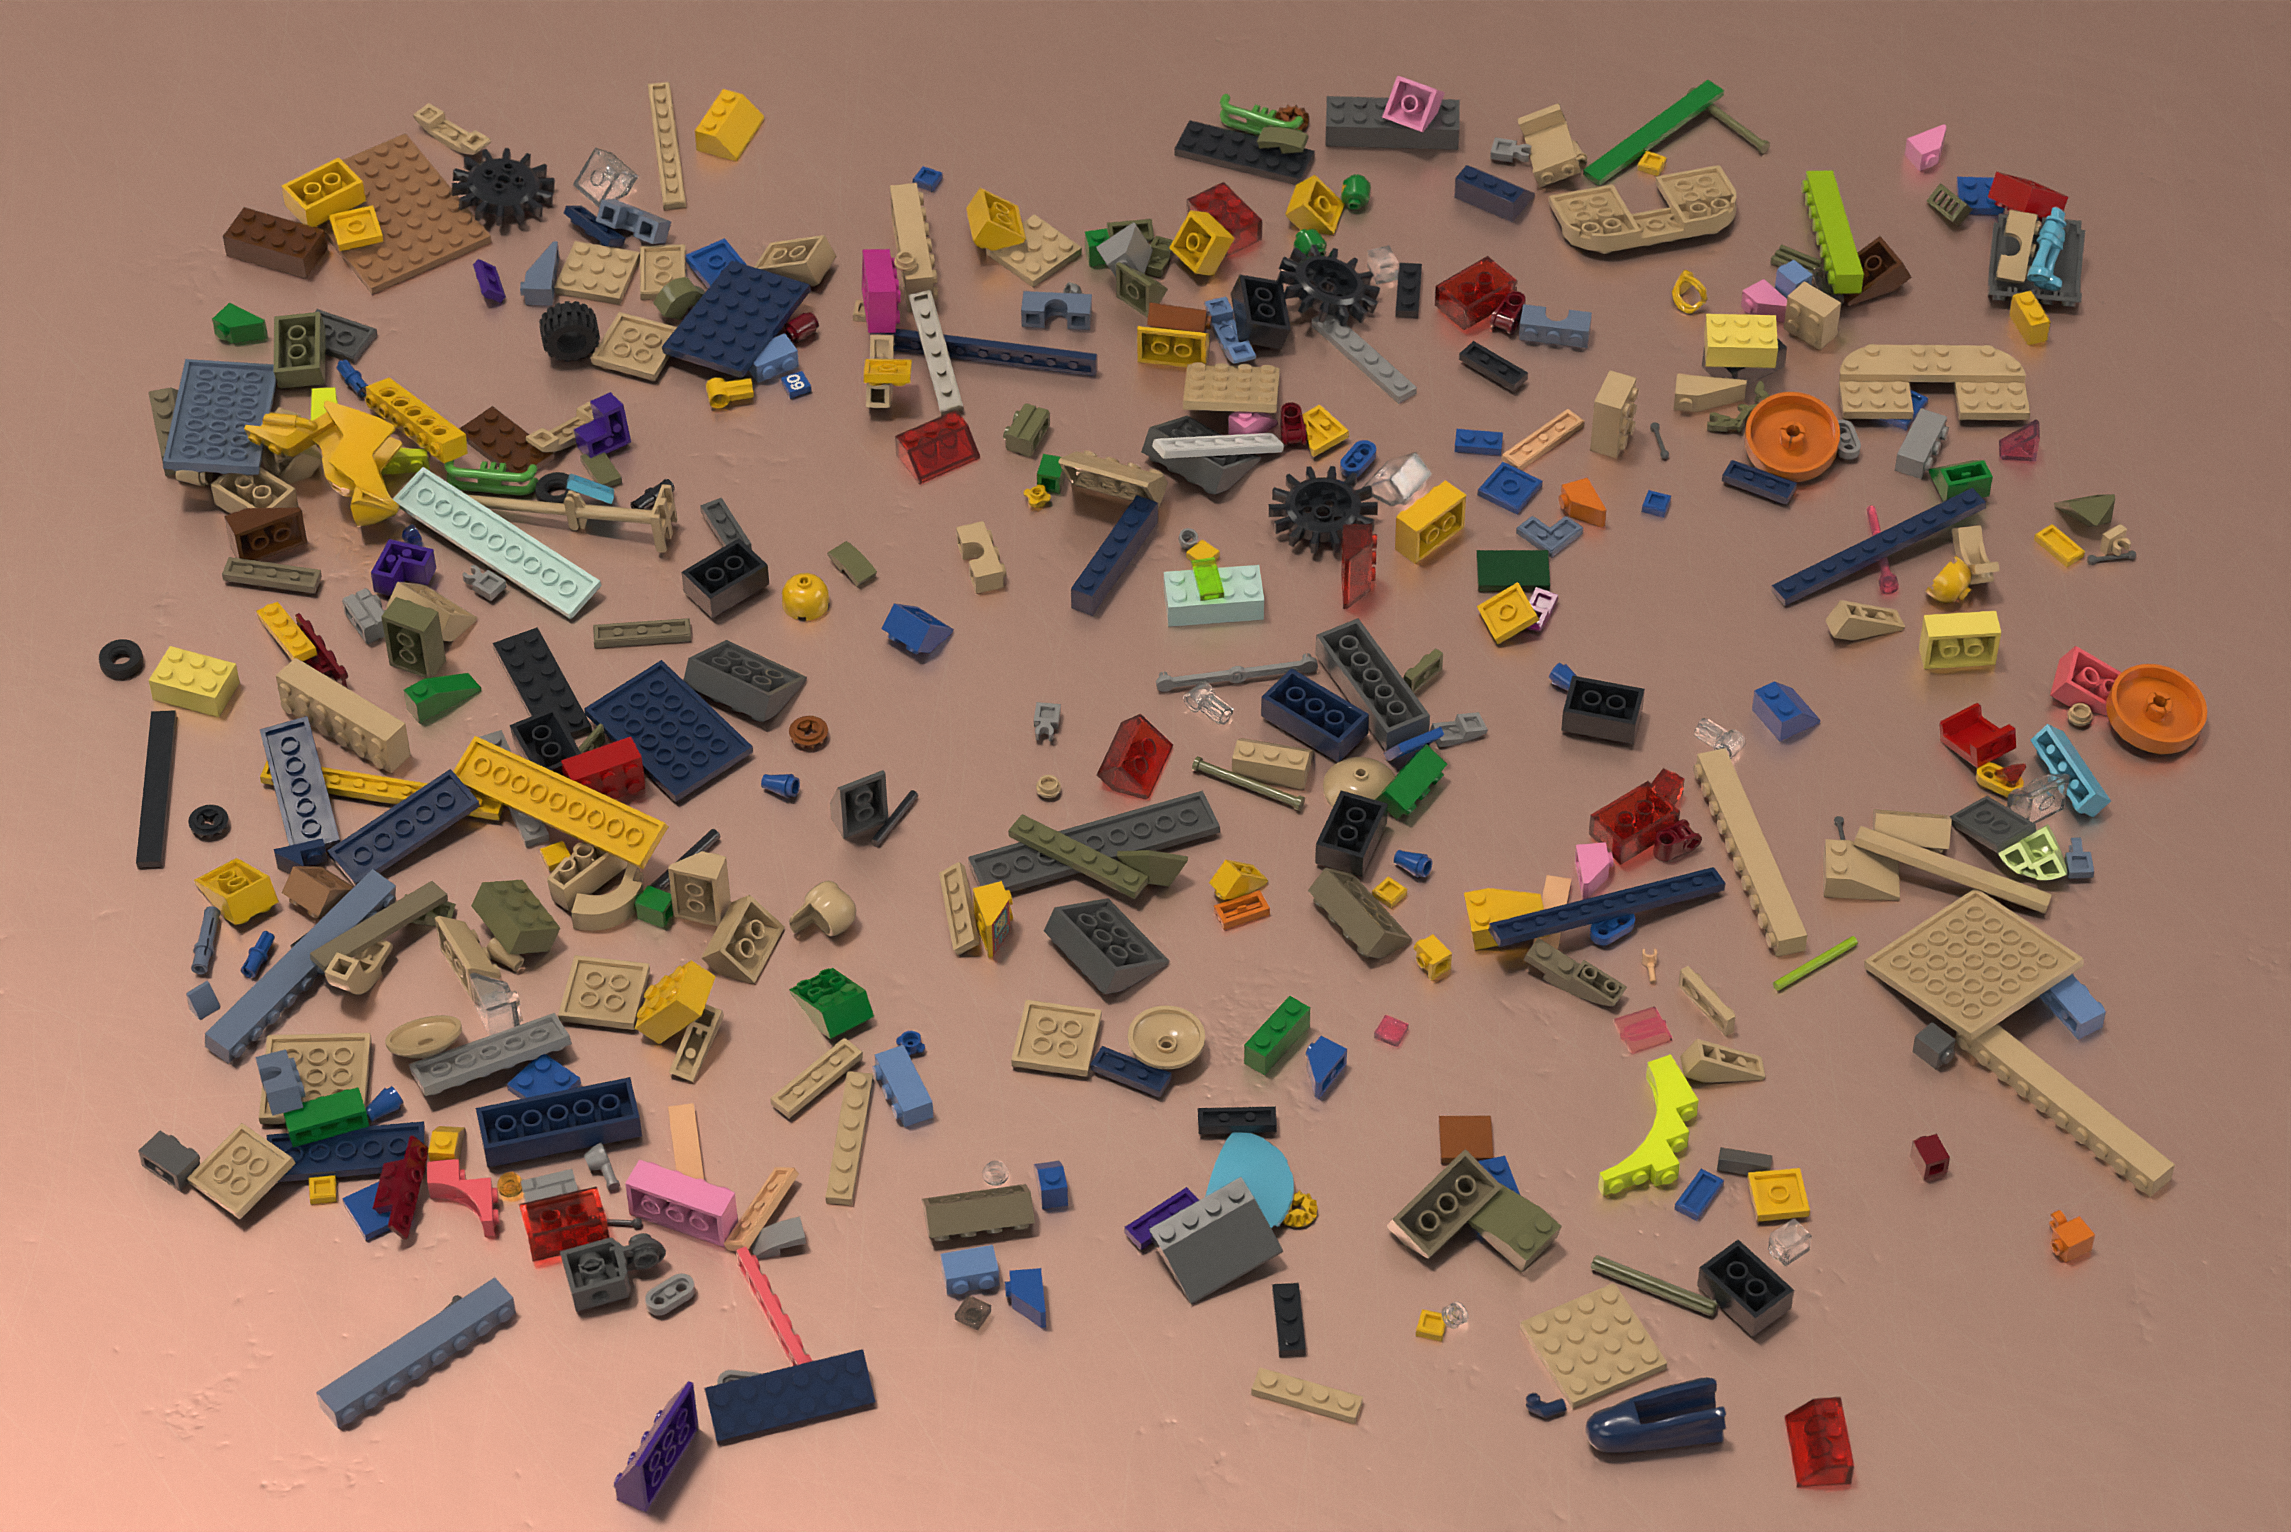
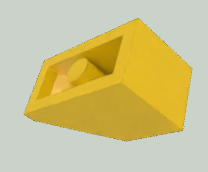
M1225 859L1209 884L1215 889L1214 893L1226 901L1227 899L1232 900L1250 894L1264 886L1269 880L1254 865Z
M438 1126L434 1129L428 1149L429 1161L459 1159L460 1161L466 1131L465 1127Z

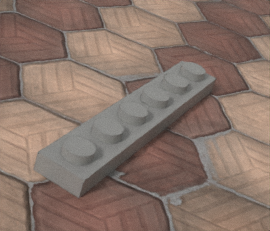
M1328 314L1324 323L1319 322L1318 316L1312 319V327L1398 404L1417 394V387L1349 326H1341L1336 315Z
M502 730L479 737L511 752ZM508 807L526 848L550 840L544 823Z

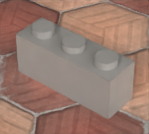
M1920 409L1897 453L1895 471L1922 479L1925 471L1931 469L1933 455L1937 456L1939 453L1940 441L1945 440L1949 431V427L1946 426L1947 416Z

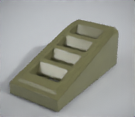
M1941 183L1927 199L1929 204L1957 226H1960L1973 210V208ZM1943 191L1944 194H1943V195L1941 196V198L1937 201V203L1934 202V201L1937 199V197L1941 194V192ZM1947 196H1950L1944 203V205L1941 207L1940 205L1945 200V198ZM1953 200H1955L1951 207L1946 211V208L1950 205V203ZM1960 204V206H1959L1958 209L1954 212V214L1951 215V213H1952L1953 210L1957 207V205Z

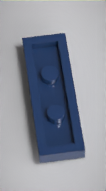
M582 205L566 206L563 214L569 217L573 224L585 229L586 234L597 238L602 246H623L626 238L611 227L597 222V217Z
M1731 460L1722 474V481L1786 505L1797 486V483L1734 460Z
M1101 1046L1090 1064L1091 1071L1159 1098L1171 1081L1170 1072L1153 1068L1135 1058Z

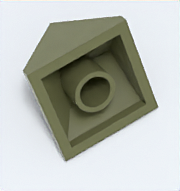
M1118 262L1116 264V297L1148 318L1149 303L1160 304L1168 288L1153 278Z
M2098 494L2054 502V506L2087 526H2097L2111 522L2115 494Z
M1151 850L1117 851V857L1121 863L1148 876V884L1169 887L1188 861V856Z

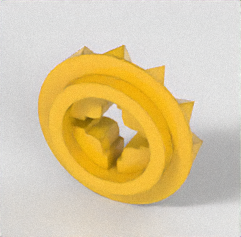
M1301 1190L1294 1193L1291 1207L1282 1223L1291 1227H1303L1310 1224L1317 1216L1316 1200L1312 1199L1310 1193L1303 1194ZM1301 1204V1210L1298 1208L1292 1210V1205L1297 1206Z

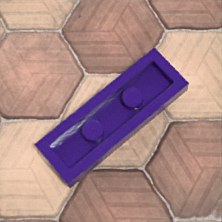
M1186 1187L1125 1226L1124 1233L1142 1250L1153 1243L1149 1232L1150 1228L1196 1203L1199 1199Z

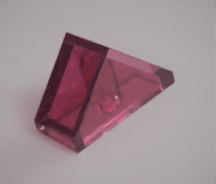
M2036 419L2000 439V458L2002 460L2036 461L2040 441L2039 421Z

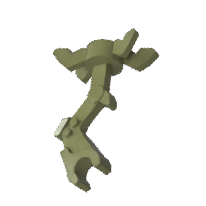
M1759 381L1755 388V394L1757 395L1755 402L1759 403L1770 396L1764 390L1765 386L1762 381ZM1745 404L1738 405L1740 414L1735 419L1715 412L1710 413V421L1712 422H1707V430L1727 432L1731 429H1737L1739 433L1744 428V422L1757 404L1750 406Z

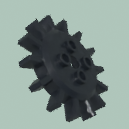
M505 148L502 158L493 159L488 150L484 149L482 150L481 163H477L466 156L463 168L467 171L454 168L453 181L459 183H452L451 195L462 196L459 198L460 210L475 205L477 207L475 209V220L480 221L486 213L495 215L496 225L502 226L504 216L514 215L518 224L524 225V212L529 211L540 218L543 215V206L539 203L552 206L554 193L548 191H554L555 179L543 178L547 176L546 164L530 168L531 154L529 153L525 154L520 161L511 159L510 149Z
M1311 245L1308 257L1297 247L1293 248L1289 259L1283 257L1278 268L1280 273L1276 282L1277 284L1289 285L1284 292V299L1299 297L1302 302L1298 312L1301 314L1311 307L1319 311V322L1324 323L1328 314L1337 316L1341 326H1346L1349 314L1359 323H1363L1368 312L1374 313L1378 304L1376 299L1380 292V287L1368 285L1373 277L1371 271L1358 273L1355 270L1358 262L1357 258L1354 257L1348 263H1344L1337 259L1338 249L1336 248L1332 249L1329 256H1321L1316 245Z
M1309 466L1306 468V480L1303 482H1299L1291 474L1286 475V486L1290 489V492L1276 487L1273 488L1272 500L1283 504H1269L1268 515L1269 517H1284L1274 521V532L1278 534L1292 529L1293 532L1289 535V546L1294 547L1302 538L1310 540V552L1312 554H1316L1319 542H1330L1333 551L1340 553V539L1347 537L1356 546L1361 544V534L1356 528L1373 532L1374 519L1362 515H1377L1378 502H1362L1372 498V487L1369 485L1355 491L1353 488L1357 484L1356 473L1353 472L1344 481L1336 479L1335 466H1330L1327 471V477L1316 478L1313 468ZM1324 512L1329 515L1319 516L1317 513Z

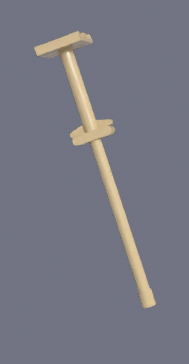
M671 485L661 486L652 510L585 504L581 495L573 490L568 491L564 504L468 495L488 509L567 516L569 528L574 531L578 530L579 525L581 529H585L587 519L651 524L656 552H666L665 539H671L673 534L671 522L677 523L678 521Z

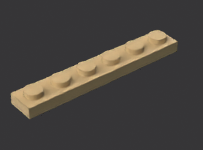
M847 1072L825 1196L826 1203L852 1205L874 1081L873 1073Z

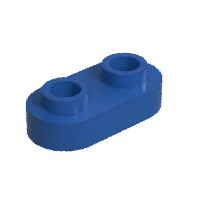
M1368 440L1356 442L1341 459V473L1346 477L1353 472L1357 474V477L1360 476L1376 458L1375 444Z
M1634 913L1592 924L1590 928L1591 940L1598 945H1608L1628 934L1634 929Z

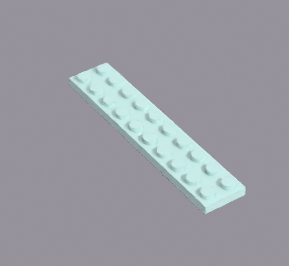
M424 467L393 498L399 504L401 510L569 619H572L602 586L600 580Z

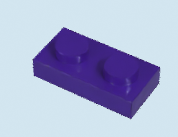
M478 259L473 264L482 295L489 300L492 299L501 303L506 296L496 267Z

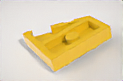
M1320 404L1302 414L1306 427V438L1313 457L1349 437V430Z

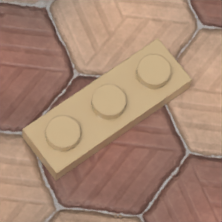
M1689 966L1680 970L1678 986L1725 1036L1733 1033L1736 1019L1734 1011L1726 1006L1719 999L1718 994L1711 990L1704 983L1702 977Z

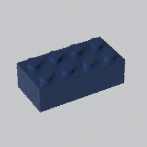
M1292 668L1261 697V716L1337 762H1340L1369 731L1368 713Z

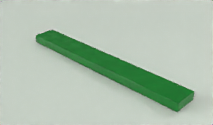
M1709 79L1583 169V175L1598 186L1602 185L1642 156L1646 151L1653 148L1723 97L1724 90Z

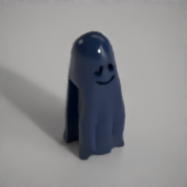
M1709 1377L1698 1378L1660 1387L1628 1398L1614 1406L1601 1409L1587 1420L1585 1427L1587 1439L1593 1447L1606 1453L1642 1452L1723 1442L1724 1430L1726 1429V1411L1723 1406L1716 1408L1715 1392L1717 1391V1382ZM1657 1421V1422H1653V1423H1647V1424H1641V1425H1640V1423Z

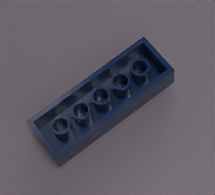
M630 1077L476 1108L487 1168L592 1147L599 1143L607 1144L642 1136L639 1112Z

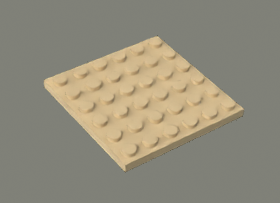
M1973 889L1864 960L1866 970L1970 1041L2084 966V958L1977 889Z

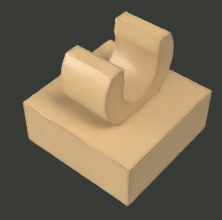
M2119 524L2105 532L2102 536L2100 551L2106 556L2112 552L2116 556H2120L2121 547H2124L2127 551L2130 550L2131 542L2125 538L2127 529Z

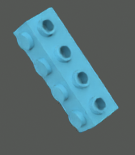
M2047 724L2030 740L2036 748L2038 756L2045 761L2049 767V772L2060 783L2061 790L2070 798L2072 806L2078 813H2085L2095 817L2111 802L2064 731Z

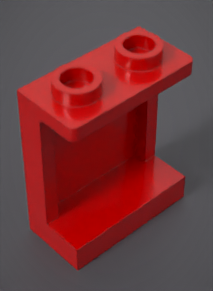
M1975 703L1939 723L1940 741L1977 768L2017 748L2016 729L2010 724L2002 728L1995 726L1982 716L1979 703Z

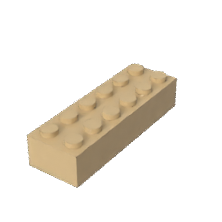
M917 183L890 186L891 215L897 253L911 251L917 258L915 269L907 272L901 271L907 312H913L908 295L931 290L933 300H938L937 286H933V284L937 283V272L932 270V268H935L934 255L929 254L932 252L931 238L926 239L929 236L928 223H924L927 220L926 209L921 207V205H924L923 192H918Z
M294 658L276 675L277 689L283 710L289 714L292 713L298 718L308 716L310 725L317 728L323 735H328L335 739L341 746H347L355 751L358 756L365 757L373 762L376 767L383 768L390 773L411 756L406 723L297 658Z

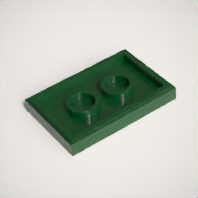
M1477 550L1478 591H1504L1517 582L1523 591H1534L1536 587L1550 591L1548 550Z

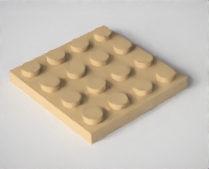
M1196 362L1192 365L1187 364L1183 409L1276 413L1280 368H1275L1272 365L1252 367L1248 364L1228 366L1225 363L1205 365L1201 362Z
M371 1033L267 1035L265 1054L286 1049L288 1057H294L306 1097L301 1098L302 1102L359 1087L366 1108L372 1041ZM262 1085L259 1110L260 1124H285L283 1113L272 1116L266 1092Z
M1615 1283L1520 1322V1329L1572 1409L1667 1369V1361Z

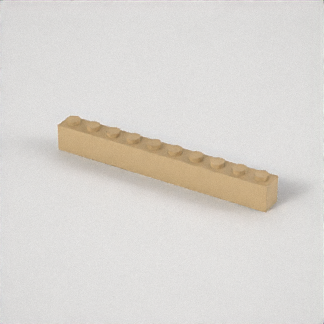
M1726 748L1697 754L1696 764L1693 765L1695 778L1700 779L1702 794L1709 800L1711 815L1716 816L1718 831L1725 837L1727 852L1732 853L1734 868L1742 876L1743 889L1745 891L1748 890L1750 905L1758 913V923L1761 929H1765L1769 948H1773L1776 957L1805 951L1807 942L1806 930Z
M1998 1024L1972 1041L1959 1032L1956 1033L1955 1042L1961 1049L1969 1052L1981 1065L1988 1067L2000 1080L2013 1087L2020 1096L2028 1099L2039 1111L2052 1118L2059 1127L2072 1134L2079 1143L2086 1145L2098 1158L2106 1161L2118 1174L2131 1181L2138 1190L2145 1192L2151 1197L2172 1179L2175 1166L2173 1162Z

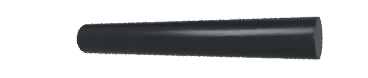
M911 790L874 835L871 839L873 846L878 847L915 802L919 796L916 791Z

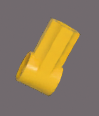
M713 378L705 386L709 404L716 409L724 408L729 404V401L754 398L751 378L725 382L722 378Z

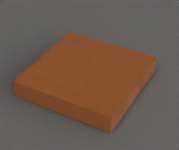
M1439 1116L1441 1164L1451 1163L1465 1149L1477 1161L1494 1158L1491 1116Z

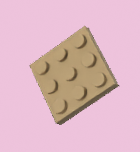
M1035 214L1022 223L1026 238L1024 243L995 251L986 248L988 256L1033 288L1082 254V247Z
M575 241L555 284V294L620 305L640 261V252Z
M619 312L593 353L591 363L655 381L670 355L663 353L662 345L677 327Z
M575 955L558 1013L559 1020L562 1022L634 1030L637 1022L636 1016L641 1007L650 972V964Z
M1026 1000L1011 1059V1066L1088 1077L1102 1010Z
M241 1123L186 1179L196 1189L241 1219L291 1169L295 1162L288 1154Z

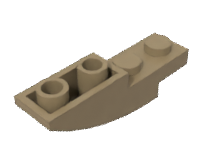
M1537 938L1524 958V961L1545 973L1543 976L1545 981L1590 1002L1614 1007L1627 986L1589 962L1583 960L1579 964L1540 938Z

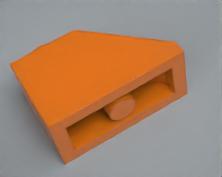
M1588 477L1561 485V495H1559L1558 500L1561 508L1566 510L1569 517L1599 527L1605 526L1606 508Z

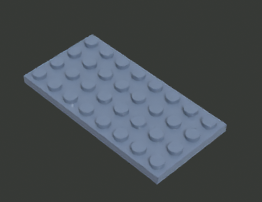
M185 359L163 458V469L259 475L264 444L256 445L249 441L244 427L245 425L261 426L264 415L271 413L277 383L274 375V364Z

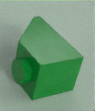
M230 302L212 318L215 335L232 344L262 340L268 337L264 319Z

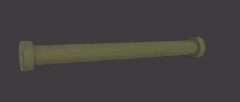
M1692 87L1687 94L1694 90L1695 87ZM1712 104L1706 108V110L1755 145L1760 153L1763 154L1769 149L1770 143L1767 140L1760 139L1716 105Z
M1198 756L1193 762L1192 770L1196 772L1201 770L1292 805L1298 811L1304 805L1305 797L1301 795L1296 797L1207 763Z

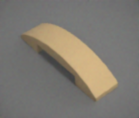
M427 104L413 114L414 119L431 136L457 152L470 155L477 154L491 143L490 138L475 130L469 133L445 119V113L431 104Z
M590 402L577 408L576 416L550 431L542 427L526 436V441L542 452L559 451L576 444L574 429L594 420Z

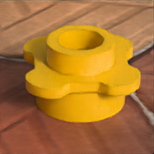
M1037 485L1031 489H1025L1023 492L1024 496L1028 498L1029 505L1034 508L1043 507L1051 499V495L1046 493L1044 485Z

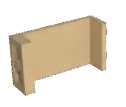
M1559 103L1517 119L1526 144L1531 145V154L1529 155L1533 165L1532 171L1539 188L1581 172L1567 122Z

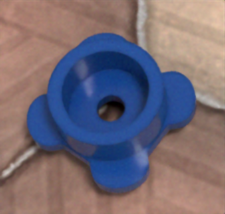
M906 1031L896 1039V1044L899 1046L904 1045L909 1056L916 1052L922 1053L925 1050V1044L921 1043V1035L918 1032Z

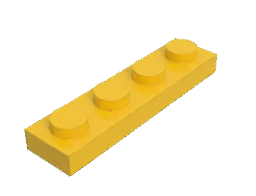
M278 601L256 610L258 619L292 660L297 658L300 661H305L318 655L316 647Z

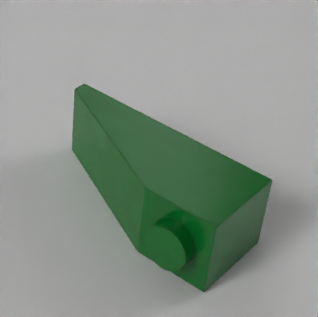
M469 673L425 678L405 688L403 691L406 709L420 724L482 690Z

